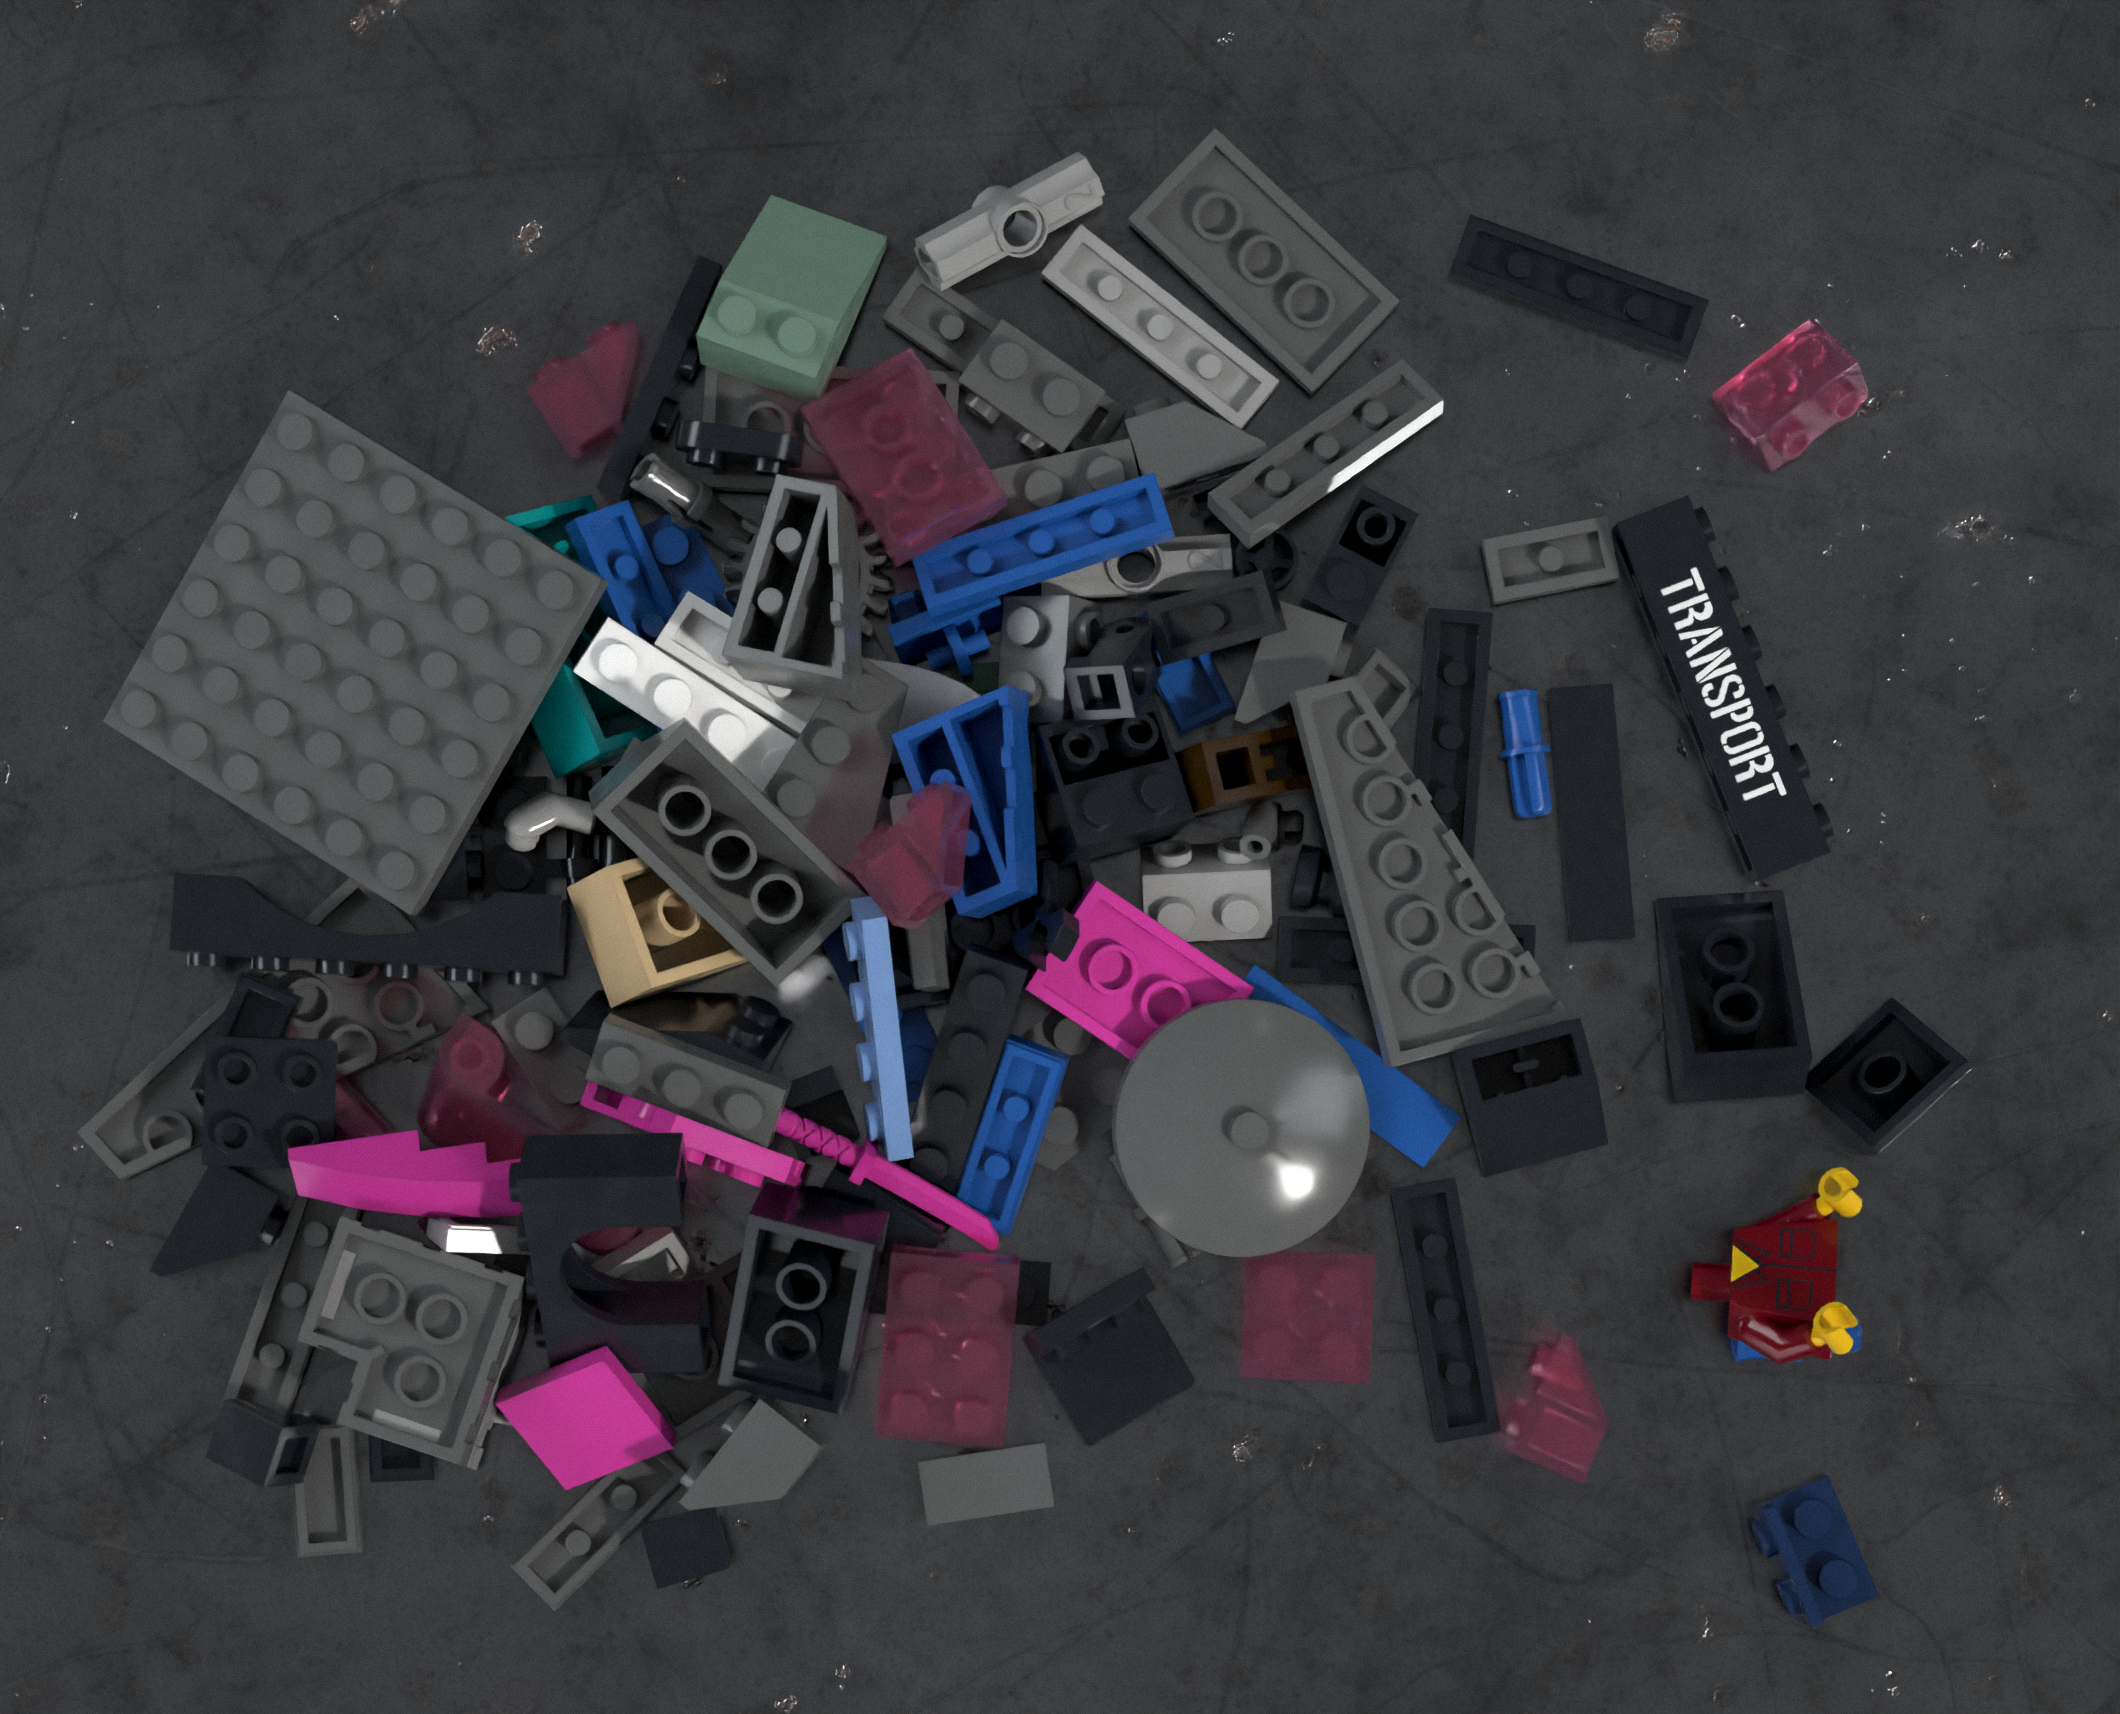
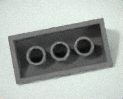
M685 717L635 746L588 792L592 812L775 987L852 914L850 899L868 896L856 882Z

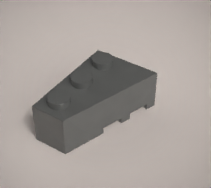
M777 474L722 656L744 680L863 704L857 512L836 485Z

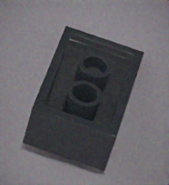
M1783 890L1657 898L1655 909L1666 1046L1675 1102L1803 1094L1813 1056Z
M597 990L565 1026L559 1040L592 1056L603 1021L609 1014L769 1073L793 1021L779 1015L780 1012L775 1005L756 996L743 997L737 993L661 992L611 1008L605 991Z
M765 1182L748 1215L718 1380L719 1385L843 1415L880 1270L890 1212Z

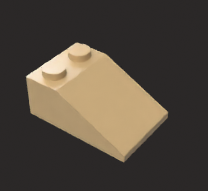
M640 857L607 866L567 887L611 1008L667 991L748 962L738 950Z

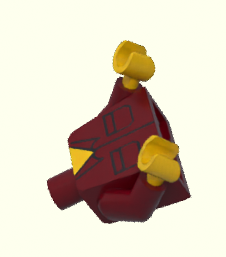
M1832 1168L1822 1176L1818 1184L1819 1194L1815 1192L1781 1212L1748 1227H1739L1734 1230L1731 1264L1692 1263L1690 1300L1729 1302L1728 1336L1733 1340L1743 1342L1776 1364H1786L1809 1356L1831 1359L1832 1351L1836 1354L1848 1353L1852 1348L1853 1339L1845 1329L1857 1326L1858 1320L1845 1304L1835 1302L1838 1221L1831 1219L1833 1211L1844 1217H1852L1860 1212L1862 1199L1853 1190H1849L1855 1188L1859 1180L1846 1168Z

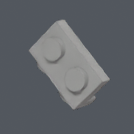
M1239 836L1225 838L1219 843L1189 844L1186 841L1174 839L1161 841L1155 846L1142 847L1140 855L1143 913L1186 942L1273 938L1269 855L1262 860L1247 858L1240 851L1241 837Z

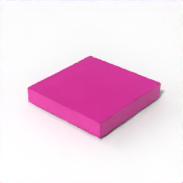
M608 1346L498 1390L495 1405L565 1490L674 1448L675 1430Z

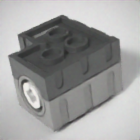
M340 1216L297 1340L358 1362L350 1382L353 1383V1387L348 1401L343 1402L337 1424L477 1470L484 1450L481 1446L487 1429L491 1430L498 1407L495 1405L498 1390L503 1387L508 1369L513 1367L526 1329L524 1323L529 1308H533L536 1300H529L527 1297L525 1277L504 1270L500 1271L486 1264L445 1252L444 1250L440 1251L421 1242L382 1229L378 1230L361 1222Z

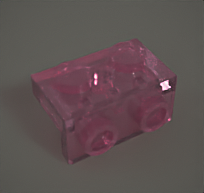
M1811 317L1712 395L1721 412L1756 446L1762 463L1770 471H1774L1787 460L1800 456L1814 439L1837 421L1845 420L1854 414L1860 404L1868 398L1869 391L1858 362Z

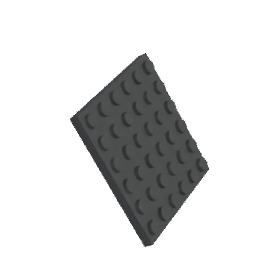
M288 390L103 722L409 915L420 916L610 581L300 393Z

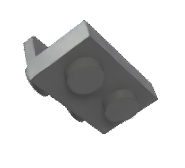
M1004 319L1000 320L958 379L960 391L967 395L962 401L963 406L990 425H993L997 418L1017 430L1018 433L1013 440L1038 459L1048 457L1049 454L1053 456L1070 452V445L1106 396L1104 389Z
M1071 595L1004 597L998 689L1010 685L1028 691L1030 726H1042L1074 718L1063 668L1071 657L1088 656L1098 642V631L1104 626L1101 618L1100 604Z

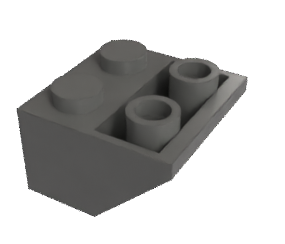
M764 1396L756 1404L747 1398L737 1406L719 1431L727 1436L728 1440L715 1455L708 1449L702 1452L679 1481L680 1484L688 1489L679 1503L688 1510L782 1499L790 1492L828 1442L771 1397Z

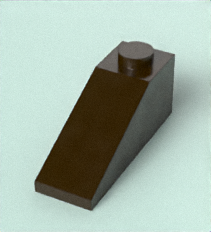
M1296 724L1204 741L1174 753L1194 815L1236 808L1313 789Z

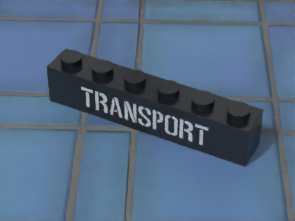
M1687 495L1617 522L1611 530L1612 536L1751 884L1827 855L1831 852L1827 840L1834 838L1830 819L1820 802L1812 805L1803 783V781L1810 779V771L1806 759L1797 743L1788 746L1779 723L1787 719L1782 699L1774 684L1764 686L1756 666V662L1763 660L1762 651L1750 625L1740 626L1732 606L1733 603L1739 601L1737 587L1727 566L1720 568L1716 566L1708 546L1716 542V538L1706 511L1703 507L1694 509Z

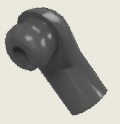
M1274 801L1256 802L1250 807L1246 815L1239 846L1241 853L1249 859L1262 860L1270 854L1272 846L1279 847L1281 842L1289 844L1299 843L1303 839L1304 815L1299 810L1283 811L1282 805Z

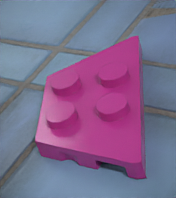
M590 1081L587 1082L579 1103L583 1107L651 1133H683L687 1161L702 1166L706 1154H709L710 1156L705 1167L759 1188L764 1176H767L785 1184L804 1189L812 1168L810 1164Z

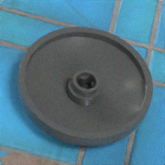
M1230 998L1203 1003L1181 1012L1156 1029L1140 1046L1125 1069L1119 1083L1112 1114V1140L1117 1166L1125 1186L1139 1208L1153 1223L1184 1244L1204 1252L1229 1257H1253L1282 1251L1304 1241L1323 1228L1340 1211L1356 1187L1363 1171L1370 1138V1117L1365 1089L1356 1067L1341 1044L1321 1025L1304 1014L1283 1005L1251 998Z

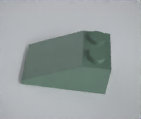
M771 195L722 275L697 331L696 339L700 364L819 407L889 243V237Z

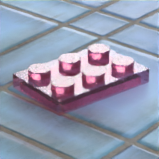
M912 347L801 407L804 421L895 567L904 564L1008 506L1003 489Z
M901 1245L892 1246L875 1436L993 1448L1004 1447L1021 1257Z

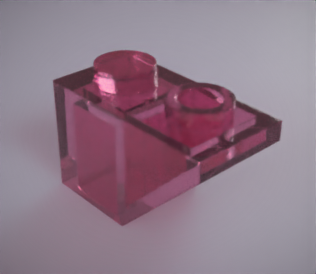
M633 319L623 326H620L618 321H612L599 328L586 339L589 348L569 361L564 355L550 360L534 372L532 376L536 382L526 388L528 394L572 461H575L621 431L627 419L645 341Z
M945 781L941 785L935 782L921 789L907 803V808L910 812L892 827L886 824L867 835L858 845V850L861 854L847 865L894 926L914 930L962 889L972 798L962 786Z
M1558 1332L1553 1343L1542 1340L1528 1372V1375L1537 1378L1528 1402L1517 1398L1506 1420L1502 1434L1511 1437L1507 1448L1508 1451L1583 1484L1609 1424L1576 1339Z

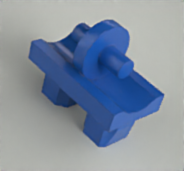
M910 589L888 600L892 625L887 626L901 664L913 666L928 659L933 671L956 662L962 678L974 674L968 656L991 647L987 635L1002 629L1003 608L999 596L932 618L919 590Z

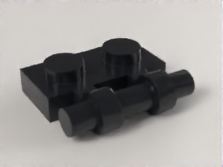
M547 776L498 777L483 804V901L496 892L549 895V880H566V899H568V904L573 905L567 887L598 871V859L592 858V834L588 835L566 829V858L549 859V830L540 835L539 841L533 850L521 852L507 845L504 839L506 831L504 820L507 814L515 806L541 792L549 791V778ZM567 776V796L590 802L588 792L592 789V777Z

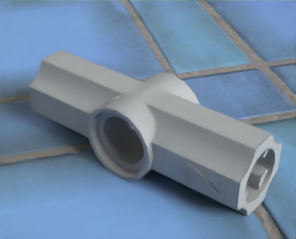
M1076 152L1011 188L996 185L985 189L977 196L972 204V209L916 238L914 250L921 268L929 277L932 285L943 291L1008 255L1019 258L1032 255L1041 248L1048 233L1102 205V197L1105 193L1099 176L1094 172L1087 158ZM1016 212L1011 226L1003 231L1007 218Z
M1230 534L1180 536L1134 551L1147 555L1154 564L1152 575L1140 583L1129 582L1119 574L1118 564L1125 556L1122 555L1042 581L1041 593L1042 596L1071 595L1081 599L1123 596L1128 599L1139 600L1150 595L1185 593L1233 579Z

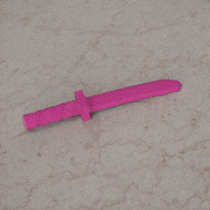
M785 1107L783 1108L776 1132L785 1137H790L793 1141L802 1145L805 1144L806 1147L822 1153L836 1162L839 1161L840 1164L846 1167H851L849 1181L860 1186L865 1177L939 1218L990 1250L998 1247L999 1235L988 1217L920 1176L892 1161L888 1162L886 1158L877 1154L879 1141L870 1142L867 1136L861 1147L860 1144H854L848 1138L837 1135L830 1129L819 1126V1124L807 1118H802V1116Z

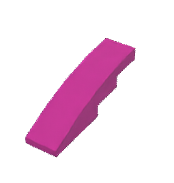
M418 1130L288 1148V1159L296 1189L300 1196L361 1210L422 1217L495 1218L516 1216L522 1212L521 1202H512L509 1194L510 1164L512 1162H520L521 1158L490 1163L485 1142L423 1151Z

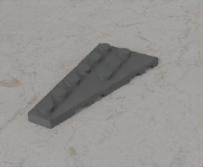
M1353 676L1289 693L1385 1069L1572 1020L1562 1003L1554 999L1539 975L1541 970L1530 952L1523 950L1506 923L1503 909L1453 830L1446 828L1430 802L1432 797L1420 779L1416 780L1395 747V738L1357 678Z

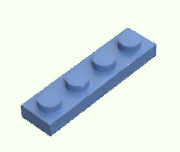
M876 895L850 899L853 921L843 923L842 930L848 961L857 960L860 982L850 983L849 992L854 1019L856 1022L864 1021L866 1042L856 1044V1054L862 1082L871 1081L873 1102L863 1103L866 1133L870 1142L879 1141L888 1162L914 1158L887 915Z

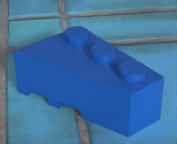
M1006 685L891 734L958 915L980 919L1038 895L1028 691Z

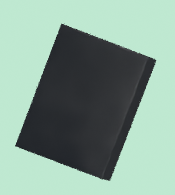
M1892 997L1808 1073L1804 1091L1864 1156L1878 1155L1973 1067L1966 1058Z

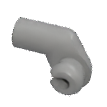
M544 791L509 811L504 820L506 828L504 839L512 849L527 852L536 847L540 835L555 826L591 835L597 816L592 812L590 802Z

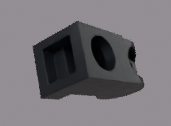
M1129 617L1108 623L1098 631V642L1088 656L1071 657L1066 663L1063 672L1075 721L1136 717L1162 674L1161 662L1151 648L1153 626L1149 619Z

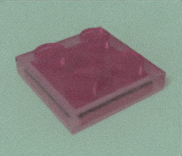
M1278 1251L1267 1255L1246 1257L1240 1377L1369 1384L1375 1255Z

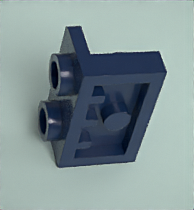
M1824 1475L1755 1504L1760 1520L1751 1523V1526L1765 1558L1768 1559L1775 1555L1777 1557L1785 1580L1776 1583L1791 1619L1801 1616L1805 1625L1814 1628L1823 1624V1619L1879 1596L1829 1476Z

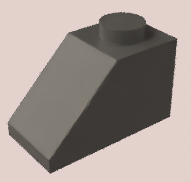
M1169 397L1153 399L1133 408L1135 417L1125 419L1124 430L1127 439L1130 438L1139 477L1154 472L1162 496L1238 473L1268 452L1265 441L1187 401L1171 405Z
M1279 600L1287 630L1261 637L1232 726L1245 730L1291 707L1289 693L1327 683L1330 675L1342 678L1354 642L1342 638L1347 622Z

